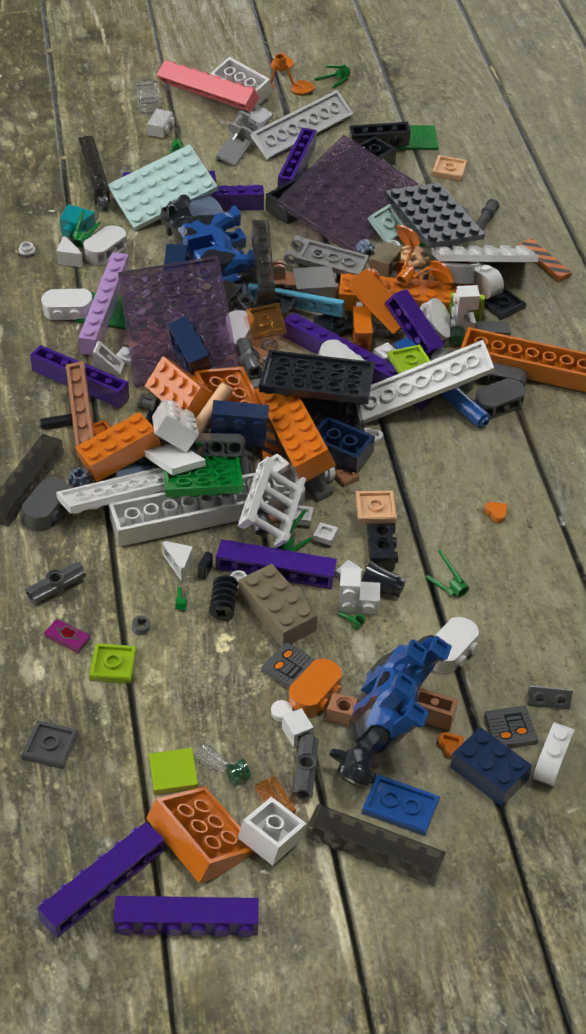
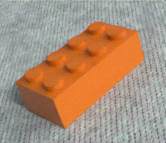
M164 356L145 384V387L161 401L164 398L168 401L170 399L175 401L179 408L191 411L195 419L214 394V392L181 365Z
M139 412L93 438L82 442L75 449L81 463L92 474L95 481L99 482L144 457L145 450L162 445L158 435L154 434V427Z

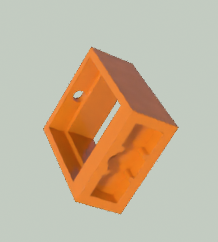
M353 306V343L372 353L371 311L366 306Z

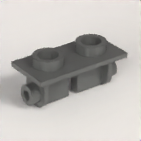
M536 685L529 686L528 705L570 709L573 690Z

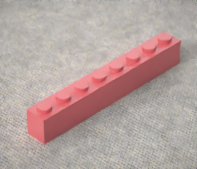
M164 60L157 73V76L163 83L252 112L260 98L256 90L250 86L247 88L240 83L235 84L228 79L223 80L219 76H211L207 72H199L195 68L189 69L187 66H180L173 61L168 62Z

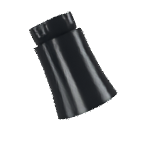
M300 397L308 413L317 415L320 412L323 416L336 418L339 408L338 401Z
M370 561L361 582L380 583V591L400 597L406 579Z

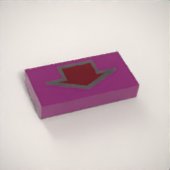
M58 619L44 632L46 638L78 654L90 641L89 634Z

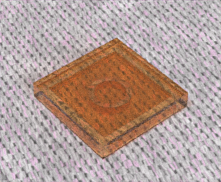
M279 303L246 309L253 341L287 334Z

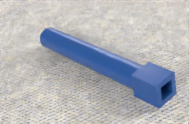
M406 337L394 343V348L397 350L415 346L416 344ZM459 387L440 394L477 428L488 425L490 414Z

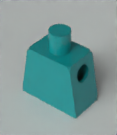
M68 204L60 217L61 234L69 237L74 233L82 210H84V215L78 232H88L96 225L95 211Z

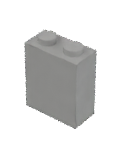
M332 266L293 268L296 292L336 299V293H339V285L336 283V273H333Z

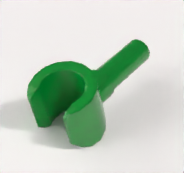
M178 587L175 609L185 611L188 600L182 598V588Z
M342 611L338 613L339 616L352 622V627L356 630L360 629L361 624L365 623V617L361 614H356L353 617Z

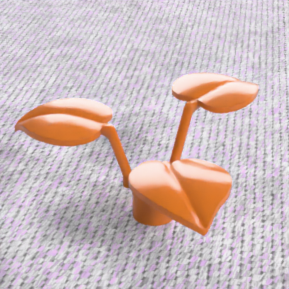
M284 52L275 55V59L271 63V68L273 69L270 79L272 89L274 88L272 82L276 70H287L293 85L291 91L294 94L304 95L315 89V86L306 80H298L295 83L289 71L294 66V61Z
M397 225L400 240L406 246L411 247L406 261H398L396 263L397 281L401 285L406 286L411 279L419 280L420 274L431 270L433 277L438 281L453 284L454 279L451 271L445 264L439 261H431V266L424 268L418 273L408 264L415 246L420 244V238L412 229L403 225Z

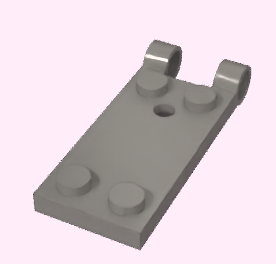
M297 235L291 242V246L295 250H287L283 258L285 263L293 265L296 262L310 267L332 266L333 273L339 275H358L365 269L369 255Z

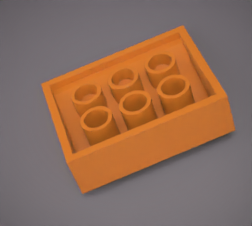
M366 268L345 285L393 334L402 331V328L385 305V302L394 294L391 290L392 286L386 280L382 281L377 270Z
M243 366L194 370L193 376L212 392L216 391L222 381L232 387L234 391L227 401L262 404Z
M206 786L157 798L146 818L157 833L164 838L166 844L198 883L219 877L256 853L238 839L241 827Z

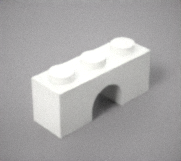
M477 285L457 286L456 293L453 294V302L455 304L451 308L453 319L450 320V330H453L454 337L465 336L468 327H476L474 313L467 311L478 310L480 294Z

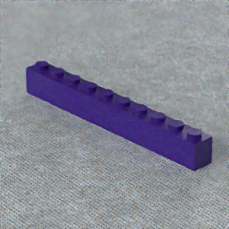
M294 312L283 320V337L317 355L324 342L339 340L354 353L360 355L365 361L375 362L372 384L398 374L393 364ZM433 397L413 404V406L423 410L432 401Z

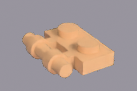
M410 246L402 247L401 261H406L411 250ZM415 246L408 264L413 268L417 266L422 267L430 262V258L428 256L423 257L424 250L420 246Z

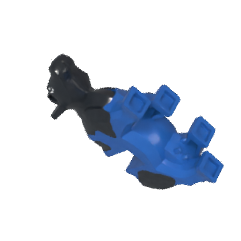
M182 194L177 200L169 201L166 207L161 208V224L166 226L168 236L174 235L177 245H187V252H190L188 263L193 262V276L196 279L199 278L213 286V288H217L230 282L256 277L267 267V256L262 248L256 252L254 249H251L247 254H243V250L238 251L235 249L238 247L246 248L247 238L241 228H237L234 232H225L227 229L240 226L241 213L236 205L231 207L229 212L192 216L190 197Z
M437 635L424 636L418 641L411 639L408 645H399L392 652L380 658L367 673L366 681L361 688V691L366 693L367 696L354 705V713L349 722V738L352 740V747L347 751L340 749H331L330 756L340 763L336 775L342 780L359 787L374 783L376 779L375 771L379 767L376 754L394 747L416 726L418 728L424 726L428 711L417 703L418 689L434 669L437 662L448 659L452 648L450 644Z

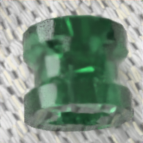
M456 325L450 328L449 343L453 347L462 346L466 331L462 326Z
M243 758L237 760L235 764L229 763L225 765L227 776L232 785L238 784L240 780L246 781L251 779L250 770Z

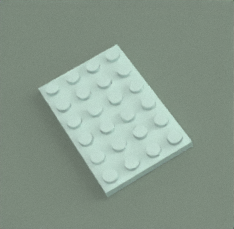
M190 144L107 185L134 231L159 220L161 208L166 207L169 201L177 200L182 194H186L193 201L218 191L217 184Z

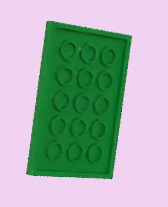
M196 443L200 447L203 446L201 443ZM214 443L215 446L222 447L221 444ZM201 456L205 459L206 466L176 475H171L164 470L165 497L175 499L181 496H218L219 494L226 493L237 495L244 492L239 456Z

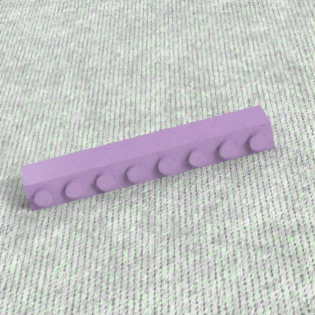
M114 252L111 254L78 337L81 354L93 355L97 342L100 341L102 343L129 272L128 254Z

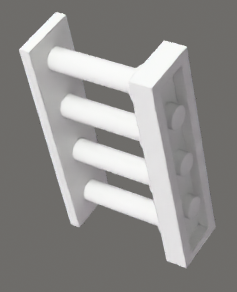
M267 456L258 463L238 527L246 529L248 526L255 524L276 536L274 547L278 548L283 543L286 544L290 539L291 534L289 532L300 497L305 491L304 484L306 478L302 477L295 483L273 471L274 459ZM270 477L291 490L289 498L269 487L267 483L268 478ZM263 493L285 504L284 513L263 502ZM260 508L281 521L279 529L258 518V509Z

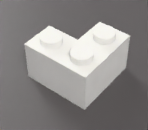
M341 567L338 612L378 614L380 583L361 582V568Z

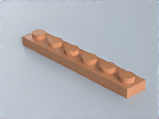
M83 361L66 365L76 446L94 437L86 369Z

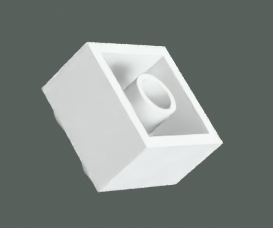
M270 797L243 820L238 839L273 866L301 841L306 823L273 797Z

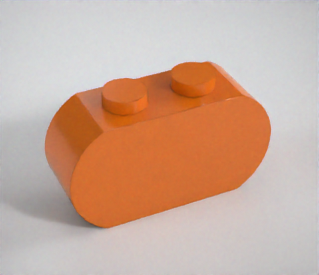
M317 659L307 667L289 687L288 702L292 706V711L302 708L307 718H313L321 710H326L333 692L340 694L342 690V671L338 664L328 659Z

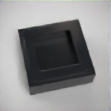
M207 551L198 564V578L203 580L207 578L213 568V553Z

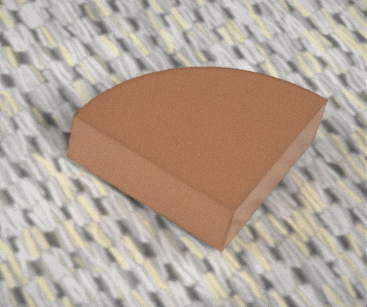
M335 471V479L343 487L359 481V475L355 472Z

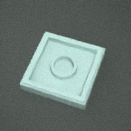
M388 204L367 218L383 241L386 242L399 236L397 225L406 226L391 204Z

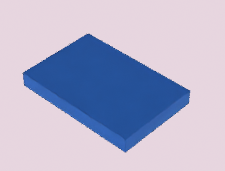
M377 774L363 806L362 814L426 836L440 796Z

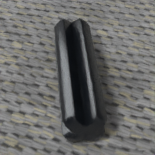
M72 413L41 418V428L47 429L72 425Z

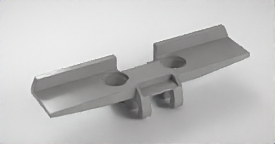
M257 104L252 112L239 111L234 122L228 125V130L232 134L217 154L215 160L219 161L221 159L235 167L250 146L256 145L250 136L251 133L264 127L273 116V113Z

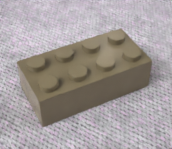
M273 564L238 580V596L281 646L286 641L292 644L317 631L318 615Z

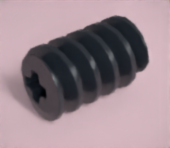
M222 575L213 581L209 612L215 619L228 621L234 617L238 581L233 576Z

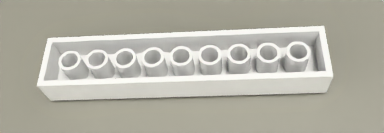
M290 465V469L281 474L294 483L299 480L293 465ZM255 473L242 475L244 492L237 495L226 493L219 494L218 496H181L174 499L165 497V492L109 504L110 520L119 547L239 521L248 496L246 481L254 477ZM269 477L267 481L268 486L289 498L291 490ZM305 491L301 495L298 505L304 506ZM266 494L270 506L275 509L285 510V504Z

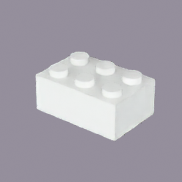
M164 398L152 416L154 434L187 453L199 435L194 414L188 409L183 410L179 408L175 401L171 399L168 401Z

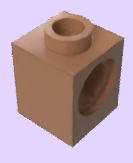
M333 692L327 708L326 721L349 727V722L354 713L353 707L357 704L358 699Z

